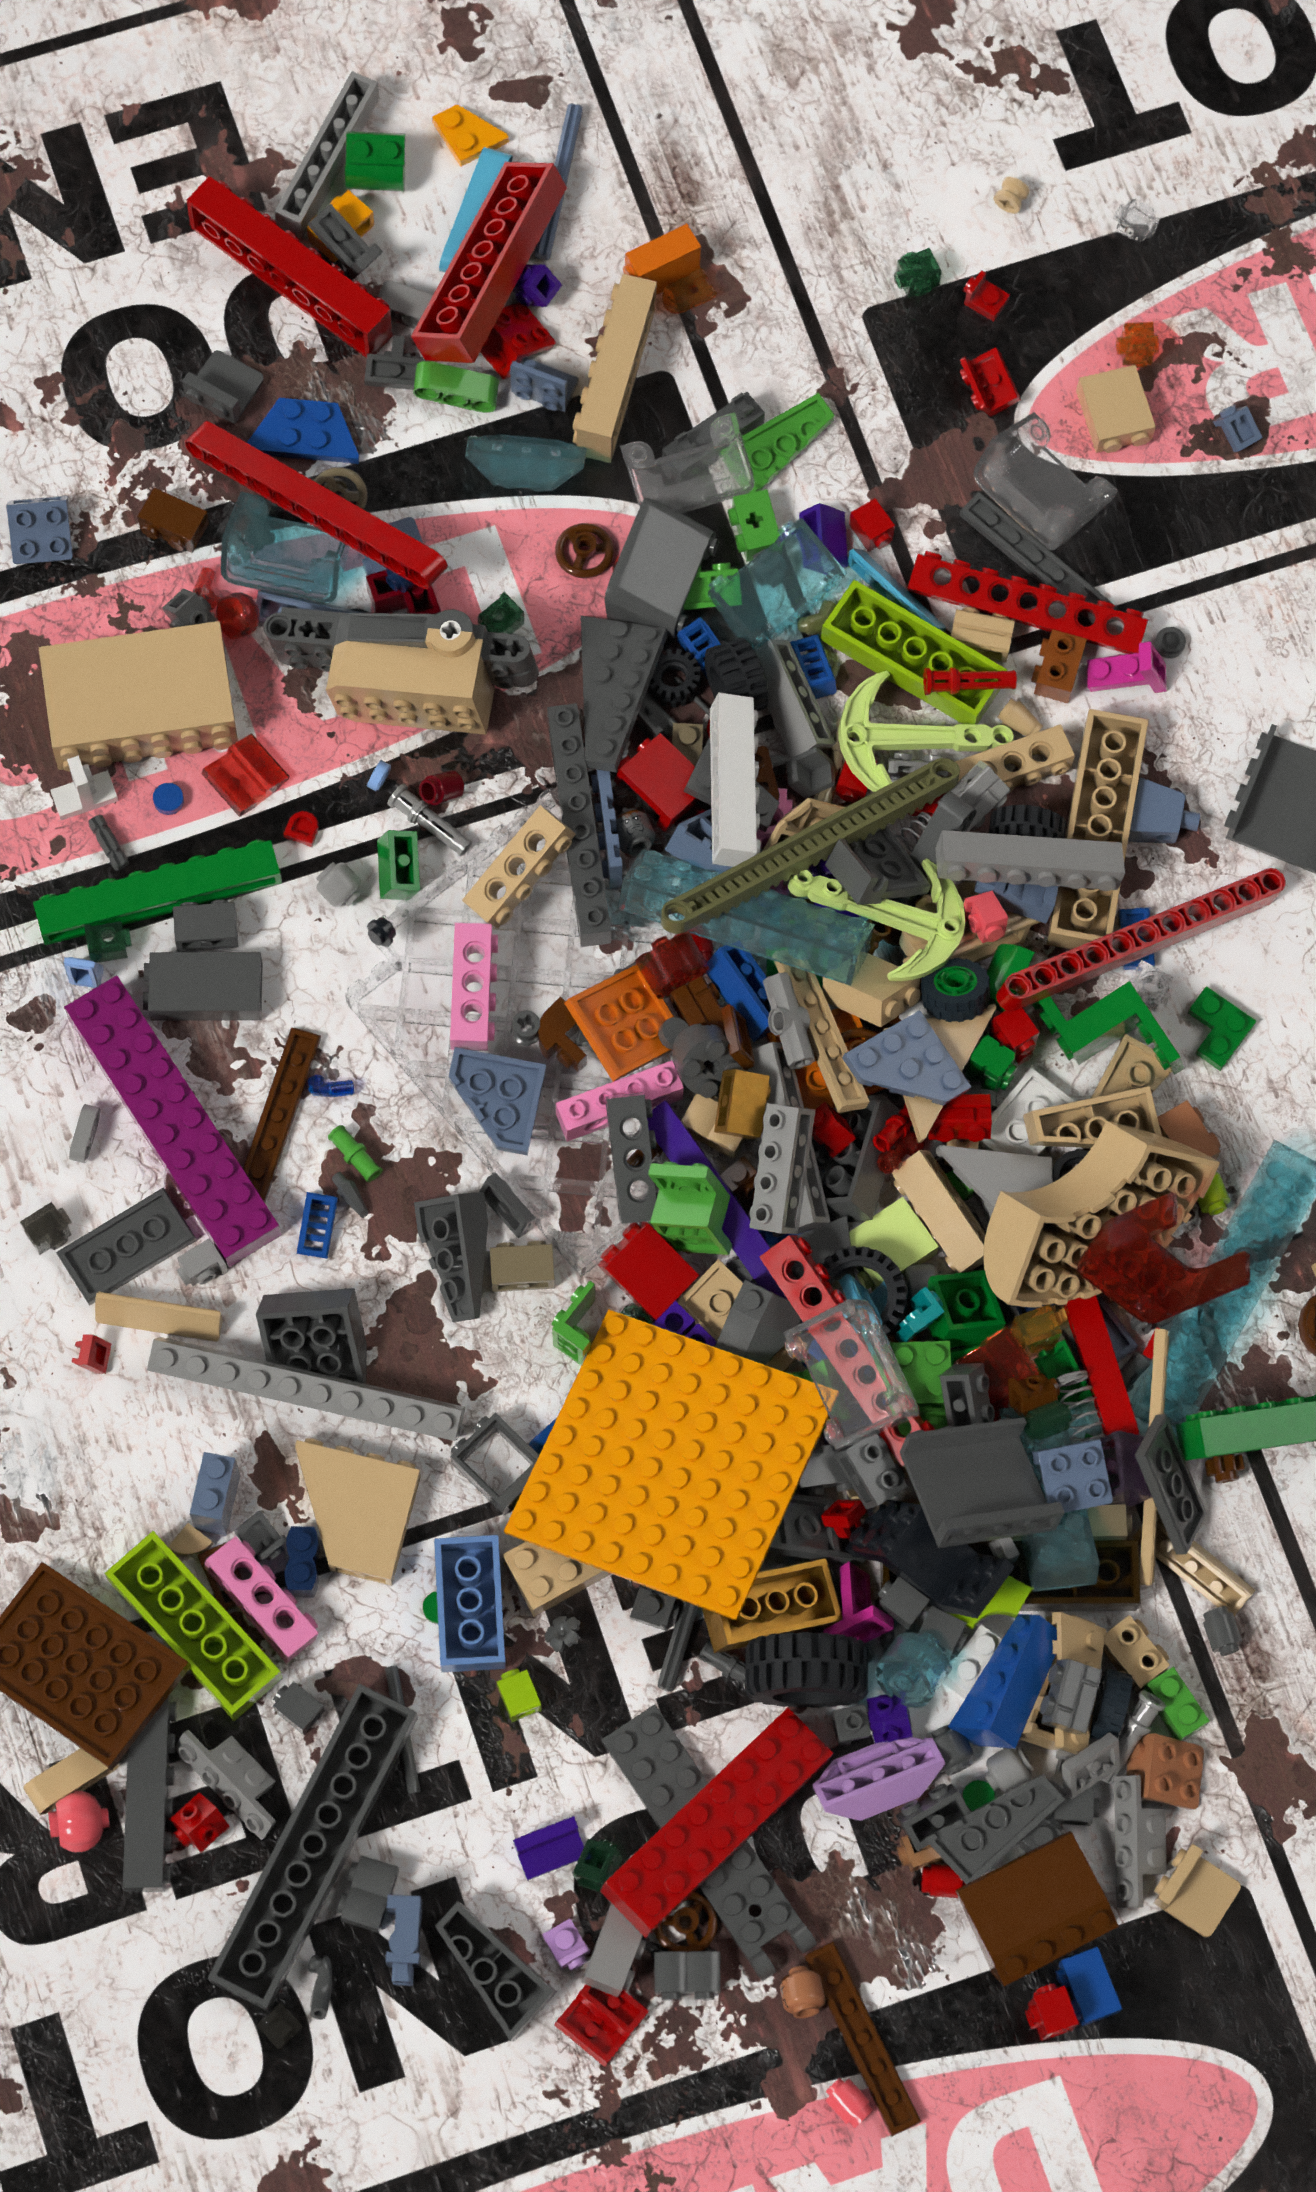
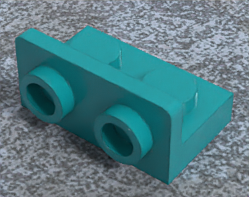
M924 1287L908 1302L913 1312L899 1323L901 1330L894 1335L898 1342H908L945 1312L942 1308L943 1303L934 1291H929L927 1287Z

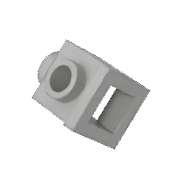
M210 1238L177 1258L180 1268L176 1271L185 1286L190 1283L192 1286L197 1283L203 1285L211 1281L216 1276L215 1272L219 1270L222 1275L228 1272L225 1261Z

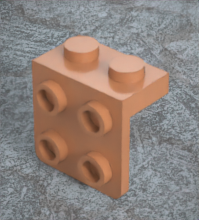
M1156 1733L1143 1735L1128 1758L1126 1776L1141 1775V1801L1154 1800L1188 1810L1196 1809L1199 1805L1204 1749L1200 1745Z

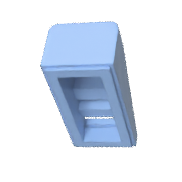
M73 957L64 958V967L69 982L72 985L91 988L101 985L104 971L103 965L92 960Z

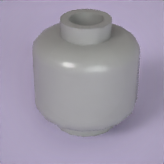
M332 862L316 878L319 881L317 891L334 907H338L343 903L349 906L361 894L357 890L361 885V879L343 862L338 864Z
M1021 1747L1018 1749L1003 1748L987 1759L986 1766L988 1772L984 1776L994 1791L1000 1788L1004 1793H1007L1031 1780V1771L1034 1770V1766Z

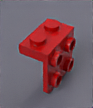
M518 302L503 308L480 353L499 376L505 380L511 378L510 366L513 361L520 363L524 357L552 349L556 342L531 310Z

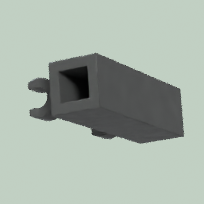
M741 392L731 399V403L688 432H682L674 438L672 443L662 449L661 462L663 470L668 476H674L681 483L719 457L720 448L764 424L765 412L748 392L744 394Z

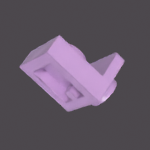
M571 1918L542 1934L561 1970L569 1967L570 1971L587 1962L585 1956L590 1954V1949L587 1944L585 1945Z

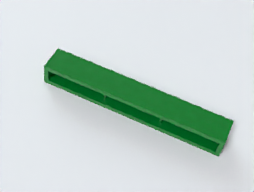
M254 840L242 848L228 847L221 849L215 855L207 857L204 855L193 856L188 859V862L180 864L166 863L159 866L157 870L149 872L135 871L123 879L109 878L102 880L96 886L88 888L85 886L74 887L69 890V893L61 895L47 894L40 897L38 901H34L33 905L44 944L49 945L173 912V907H178L185 902H195L198 905H202L215 900L282 884L271 840Z

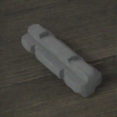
M97 815L88 821L89 827L93 834H96V839L107 858H109L114 870L119 871L128 866V858L124 851H122L111 829L108 828L104 817Z

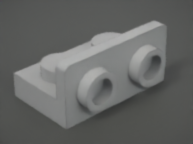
M1109 1732L1099 1740L1094 1741L1083 1751L1067 1759L1062 1764V1770L1051 1777V1782L1068 1797L1074 1799L1120 1767L1119 1739Z

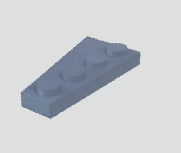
M596 769V775H591L592 793H598L599 803H594L596 822L602 821L603 831L598 832L599 850H605L606 860H601L603 879H609L610 889L622 887V860L619 851L618 834L612 833L617 832L615 808L612 807L613 793L610 771Z

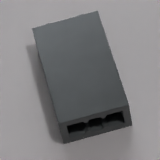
M150 952L149 963H144V981H149V992H143V1010H148L151 1021L262 1020L263 962L261 952Z

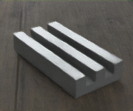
M496 1172L487 1177L479 1192H484L486 1203L514 1235L520 1238L527 1233V1229L532 1225L531 1222L536 1217Z

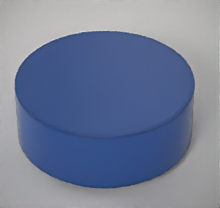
M164 783L155 789L153 802L155 808L160 813L172 815L181 810L184 804L182 790L177 785Z

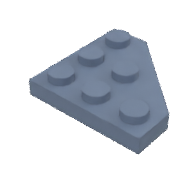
M920 1010L848 1051L842 1057L859 1084L888 1088L890 1092L913 1098L918 1096L930 1099L932 1103L943 1106L966 1093L971 1088V1085Z
M455 1047L449 1071V1081L497 1150L528 1156L546 1073V1064Z

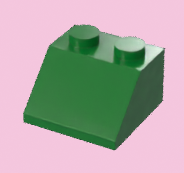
M985 1270L929 1277L928 1290L934 1291L943 1303L942 1308L945 1311L929 1326L934 1341H950V1348L969 1346L997 1338L1006 1323L996 1295L988 1283Z

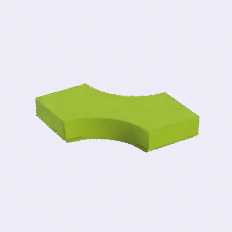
M1008 1576L978 1619L949 1612L946 1613L966 1622L965 1626L971 1630L982 1619L991 1615L1004 1614L1016 1618L1032 1588Z

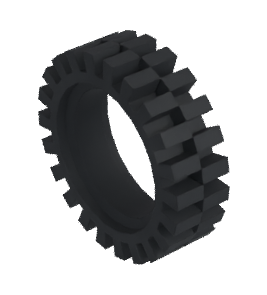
M851 1246L844 1250L839 1249L831 1256L828 1255L822 1265L830 1275L828 1282L831 1286L840 1273L852 1267L870 1268L883 1278L887 1287L888 1297L884 1311L880 1314L882 1325L874 1331L870 1328L869 1323L864 1324L866 1331L863 1333L870 1343L888 1337L887 1335L894 1332L899 1322L903 1320L905 1309L908 1306V1287L899 1267L882 1252L865 1246ZM816 1287L810 1292V1300L814 1305H818L822 1300V1293ZM831 1314L827 1320V1325L832 1331H836L840 1325V1320L836 1314ZM849 1340L846 1343L857 1345L853 1340Z

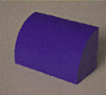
M822 503L799 512L802 567L814 571H833L848 567L845 512Z

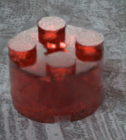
M689 931L676 934L672 939H668L667 936L660 937L651 944L653 950L642 954L635 960L643 977L658 999L670 997V993L673 990L701 976H705L709 971L707 961Z

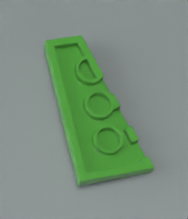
M818 392L720 448L719 455L746 494L761 491L834 421L835 415Z

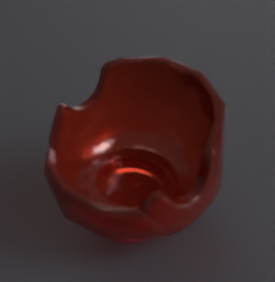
M243 592L231 593L220 598L217 603V621H220L221 630L229 639L246 637L257 630L260 620L259 607L251 596Z

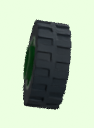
M949 959L943 967L922 977L923 1007L927 1009L930 1015L935 1016L936 1019L946 1020V1022H964V1020L974 1019L977 1015L980 1016L984 1009H987L990 1001V978L987 975L986 969L982 968L979 963H974L969 959Z

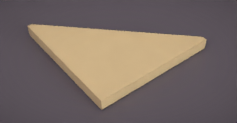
M990 1004L980 1016L977 1015L974 1019L964 1020V1022H946V1020H939L935 1017L926 1019L961 1072L996 1010L995 1004ZM903 1095L918 1143L923 1142L943 1105L932 1103L930 1099L918 1096L913 1098Z

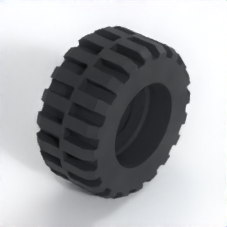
M790 1632L759 1636L757 1639L750 1640L745 1648V1692L749 1699L754 1702H762L766 1705H777L780 1707L820 1708L859 1703L868 1694V1648L862 1640L840 1634Z

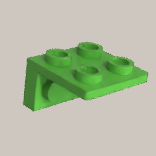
M589 1281L585 1287L580 1285L575 1290L570 1299L573 1303L566 1312L560 1310L551 1323L554 1326L552 1328L553 1346L581 1366L591 1349V1345L588 1339L589 1335L576 1325L595 1302V1284L592 1281Z

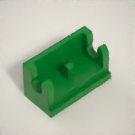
M1065 1339L1057 1342L1054 1345L1055 1347L1048 1351L1045 1349L1041 1350L1037 1358L1033 1359L1039 1373H1042L1047 1379L1054 1378L1056 1380V1378L1064 1374L1080 1371ZM1084 1380L1073 1385L1062 1386L1060 1390H1074L1088 1385ZM1090 1389L1077 1392L1065 1398L1064 1402L1082 1401L1091 1398L1092 1393ZM1060 1392V1395L1057 1396L1060 1416L1064 1415V1411L1071 1406L1061 1403L1062 1397L1068 1393ZM1089 1403L1080 1404V1405H1078V1406H1076V1407L1070 1409L1067 1413H1069V1412H1071V1411H1073V1410H1075V1409H1078V1408H1080V1407H1082V1406H1084V1405H1087V1404H1089Z

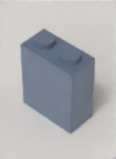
M208 1452L203 1453L189 1513L194 1528L198 1531L227 1536L240 1479V1472L235 1458Z

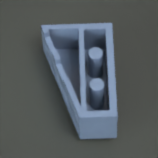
M711 809L679 823L664 849L710 879L732 868L730 866L712 864Z

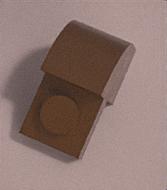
M560 996L543 1013L540 1019L538 1030L539 1047L547 1060L557 1052V1059L566 1068L572 1067L579 1072L587 1065V1055L570 1039L580 1028L564 1004L566 1001Z

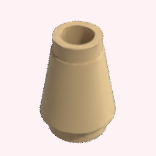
M1012 698L997 716V718L1003 721L1002 725L1024 736L1037 733L1043 727L1020 700L1016 702Z

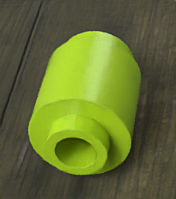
M1215 1173L1203 1199L1199 1197L1197 1200L1203 1213H1209L1210 1215L1220 1214L1227 1209L1226 1205L1231 1201L1220 1173Z

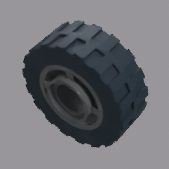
M1106 1668L1096 1694L1090 1738L1099 1740L1109 1732L1118 1738L1129 1707L1133 1681L1132 1675Z

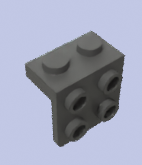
M216 350L197 376L188 372L182 383L185 397L191 402L201 405L212 411L216 416L236 424L263 384L264 376L262 373L222 351Z

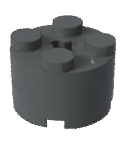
M700 1023L685 1028L675 1038L673 1043L674 1049L671 1055V1060H673L677 1073L685 1086L692 1092L700 1094L705 1098H711L720 1092L723 1070H742V1067L729 1054L728 1044L730 1043L726 1038L725 1031L717 1025L702 1026Z

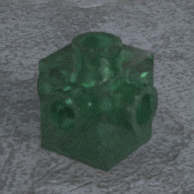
M927 248L917 253L909 252L903 255L897 262L894 279L898 288L904 289L908 298L916 294L922 296L930 292L932 288L940 285L942 271L931 249Z

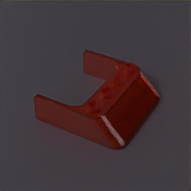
M1170 1192L1106 1221L1077 1262V1272L1137 1320L1150 1324L1166 1320L1249 1284L1250 1255L1246 1251H1241L1203 1268L1189 1267L1151 1238L1177 1225V1195Z

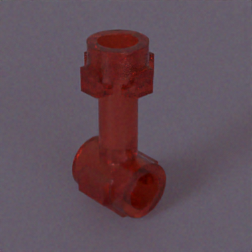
M909 1131L906 1137L897 1140L894 1144V1149H890L886 1153L882 1152L879 1155L877 1161L878 1168L886 1174L892 1173L895 1169L899 1170L903 1163L901 1159L906 1154L912 1156L918 1150H923L925 1140L918 1143L916 1134Z

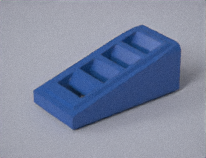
M702 617L678 632L677 642L685 652L691 654V659L696 658L701 672L707 678L704 661L706 650L721 643ZM699 633L701 634L698 638L691 642V639L693 637H695ZM705 642L709 644L699 652L696 649Z
M819 634L790 642L815 699L835 694L837 692L836 680ZM816 648L817 650L815 652L807 653L804 655H801L800 653ZM820 659V661H817V662H814V663H810V664H807V665L804 664V663H808V662H811V661H815V660ZM823 671V672H821V673L814 674V675H811V676L808 675V674H812V673H815V672Z
M307 1192L296 1254L328 1259L338 1197ZM312 1203L330 1206L329 1212L312 1209ZM310 1215L328 1218L327 1224L309 1221ZM308 1227L326 1230L325 1236L307 1234ZM305 1241L323 1242V1249L305 1246Z

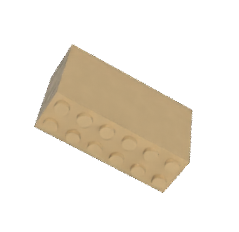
M220 621L39 647L51 743L58 770L64 769L70 772L67 759L79 756L82 766L88 764V766L106 767L111 765L112 762L125 761L127 763H134L146 757L167 758L173 753L180 752L196 754L201 752L202 749L215 748L223 750L238 744Z

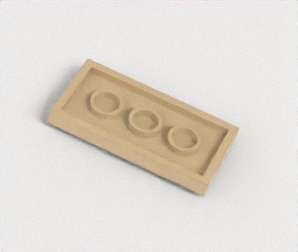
M718 1259L677 1303L695 1319L696 1325L699 1323L717 1341L743 1282ZM795 1333L794 1337L772 1357V1360L766 1366L785 1372L809 1346Z

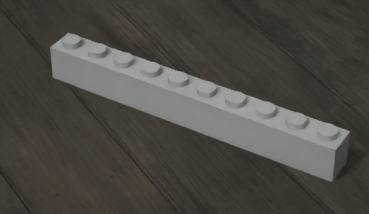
M164 1337L153 1339L147 1371L456 1441L459 1438L466 1408L465 1406Z

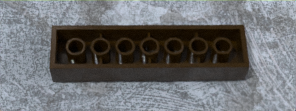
M1138 1540L1013 1541L1020 1555L1017 1561L1012 1563L1015 1567L1009 1576L1032 1588L1020 1611H1136L1141 1604ZM992 1541L967 1544L978 1554L994 1556L989 1547V1543ZM880 1562V1583L882 1589L888 1580L894 1583L898 1577ZM928 1604L922 1612H929L931 1606Z

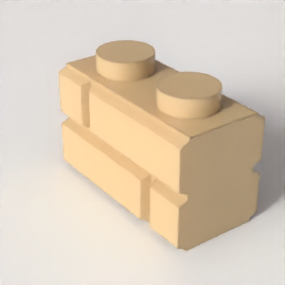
M966 607L962 610L956 609L951 637L991 660L1007 662L1015 621L998 614H992V616L980 614L979 610L971 607Z

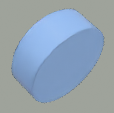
M380 760L368 781L367 787L374 791H379L391 770V765Z

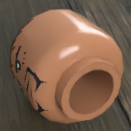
M799 1966L790 1969L789 1974L782 1978L780 1982L781 1997L784 2009L788 2013L800 2019L809 2018L819 2013V2009L825 2003L822 1979L818 1973L809 1971L807 1967Z

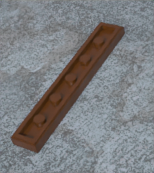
M293 1027L290 1029L243 1167L244 1172L264 1203H266L321 1041V1035Z
M834 1941L805 1955L804 1958L810 1971L818 1973L822 1979L825 2002L890 2136L893 2137L920 2124L921 2120Z

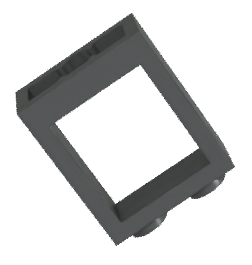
M495 1412L490 1418L487 1416L483 1417L473 1428L475 1433L468 1440L462 1438L451 1449L453 1454L450 1456L451 1464L505 1516L517 1504L539 1454ZM495 1431L531 1464L500 1496L464 1462Z

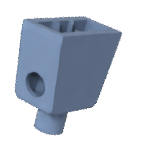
M1139 778L1128 842L1176 843L1180 828L1197 831L1200 813L1183 810L1186 797L1184 793L1147 779Z

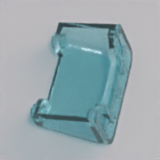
M240 492L222 536L220 570L223 578L234 585L327 604L333 602L340 588L350 547L314 526L268 516V504L262 497Z
M802 518L795 523L792 520L785 523L777 531L780 536L776 542L732 577L727 576L725 578L723 575H720L708 585L710 588L708 596L735 637H744L754 650H757L768 640L777 638L801 617L840 587L847 575L845 569Z

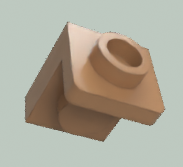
M908 1835L901 1837V1846L897 1848L898 1856L902 1865H908L911 1872L944 1861L930 1844L919 1850V1852L914 1853Z

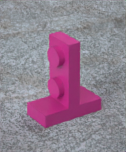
M1151 642L1139 643V653L1087 660V688L1090 692L1148 684L1155 693L1167 692L1166 663Z
M851 1562L840 1566L839 1585L841 1589V1614L843 1620L823 1629V1633L840 1634L846 1637L851 1636L866 1643L893 1630V1618L871 1603L870 1575Z

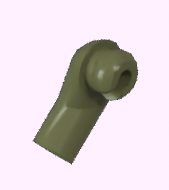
M824 600L818 614L801 617L798 620V630L808 635L821 633L822 625L836 604L832 601Z

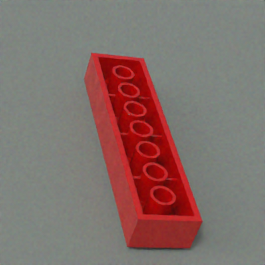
M504 163L411 335L425 361L474 363L567 189L554 163Z
M208 176L186 200L191 229L365 358H367V353L377 354L392 337L391 311L386 301L380 297H373L359 281L350 280L336 264L332 263L330 265L322 259L317 250L312 247L307 248L300 243L294 233L289 230L284 231L278 227L271 216L266 213L262 215L255 210L253 204L248 199L236 196L225 182L221 180L216 181L211 176Z
M787 1707L604 1883L600 1892L647 1938L819 1772L834 1753Z

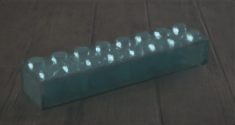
M642 849L623 879L618 909L661 923V909L664 904L719 875V873L715 870H706L691 865L684 860L663 856L657 851ZM769 889L766 893L761 891L757 898L752 896L748 903L742 901L738 908L731 907L727 914L722 912L718 919L712 917L708 924L703 922L686 932L851 986L868 955L875 924L865 922V920L859 917H850L838 913L831 908L816 906L807 903L803 899L792 898ZM672 913L668 916L674 921H680L685 918L679 913Z

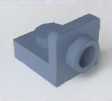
M1231 405L1220 411L1221 417L1213 421L1215 427H1222L1234 452H1239L1263 438L1247 406L1236 408L1235 405Z

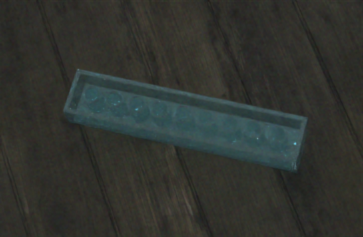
M1275 1139L1169 1330L1165 1414L1169 1419L1177 1440L1175 1424L1186 1422V1415L1197 1414L1316 1196V1161ZM1153 1361L1130 1401L1134 1416L1149 1424Z

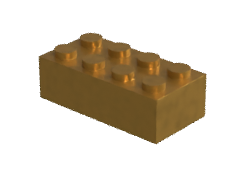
M826 1558L759 1572L737 1621L702 1608L714 1653L746 1647L750 1640L757 1639L759 1636L790 1632H816L843 1620Z

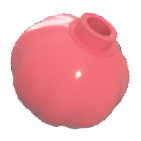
M75 1790L56 1802V1811L48 1812L51 1838L59 1837L61 1847L76 1853L88 1851L95 1847L100 1841L103 1828L109 1827L108 1809L101 1808L93 1795L85 1791Z

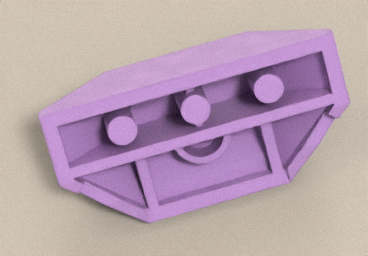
M910 1737L893 1742L876 1743L834 1759L822 1773L820 1779L816 1780L813 1784V1789L825 1812L861 1821L921 1797L943 1768L945 1762L933 1738H924L922 1740Z

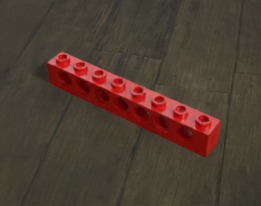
M925 551L924 555L917 554L908 585V592L964 608H975L979 612L989 615H1002L1017 623L1052 632V629L1085 638L1087 643L1125 654L1139 653V643H1142L1149 620L1143 618L1144 613L1140 611L1126 609V613L1114 610L1115 605L1098 600L1096 605L1086 602V597L1077 593L1069 592L1068 596L1056 593L1057 588L1049 585L1040 584L1039 588L1028 585L1029 580L1021 577L1011 576L1010 580L999 577L1000 572L983 567L982 572L970 569L971 564L965 561L954 559L953 563L942 561V555ZM944 570L951 575V580L948 584L938 585L934 581V575L938 571ZM967 579L977 580L980 584L979 590L973 594L966 593L962 588L964 581ZM996 587H1004L1008 591V598L1005 601L997 602L991 596L992 590ZM1025 595L1034 596L1037 600L1036 607L1032 610L1023 609L1020 605L1021 598ZM1054 603H1060L1065 607L1066 613L1061 618H1053L1049 614V607ZM1088 611L1094 615L1095 621L1091 626L1085 627L1079 624L1077 617L1081 612ZM1119 620L1123 624L1124 630L1118 635L1110 634L1106 628L1109 621Z
M788 1235L759 1256V1258L876 1431L885 1440L901 1467H905L899 1452L906 1436L899 1432V1422L902 1419L908 1420L912 1427L911 1433L917 1430H935L929 1421L926 1420L924 1422L917 1411L920 1408L910 1394L905 1395L899 1386L902 1383L900 1377L891 1367L888 1369L881 1360L884 1357L881 1349L874 1341L871 1343L868 1341L863 1333L866 1331L864 1324L856 1315L851 1316L845 1307L848 1305L845 1296L839 1289L834 1290L828 1282V1279H830L828 1271L821 1263L816 1264L810 1254L813 1251L808 1242L803 1237L798 1238L797 1235ZM797 1261L804 1266V1274L800 1279L795 1278L792 1274V1267ZM815 1287L822 1293V1300L818 1305H814L810 1300V1292ZM831 1314H836L840 1320L839 1328L836 1331H832L827 1325L828 1317ZM849 1340H853L858 1347L857 1354L854 1357L848 1356L845 1352V1345ZM867 1366L872 1367L876 1374L875 1380L871 1384L867 1383L863 1378V1371ZM885 1392L893 1397L894 1403L890 1410L884 1409L881 1405V1396Z

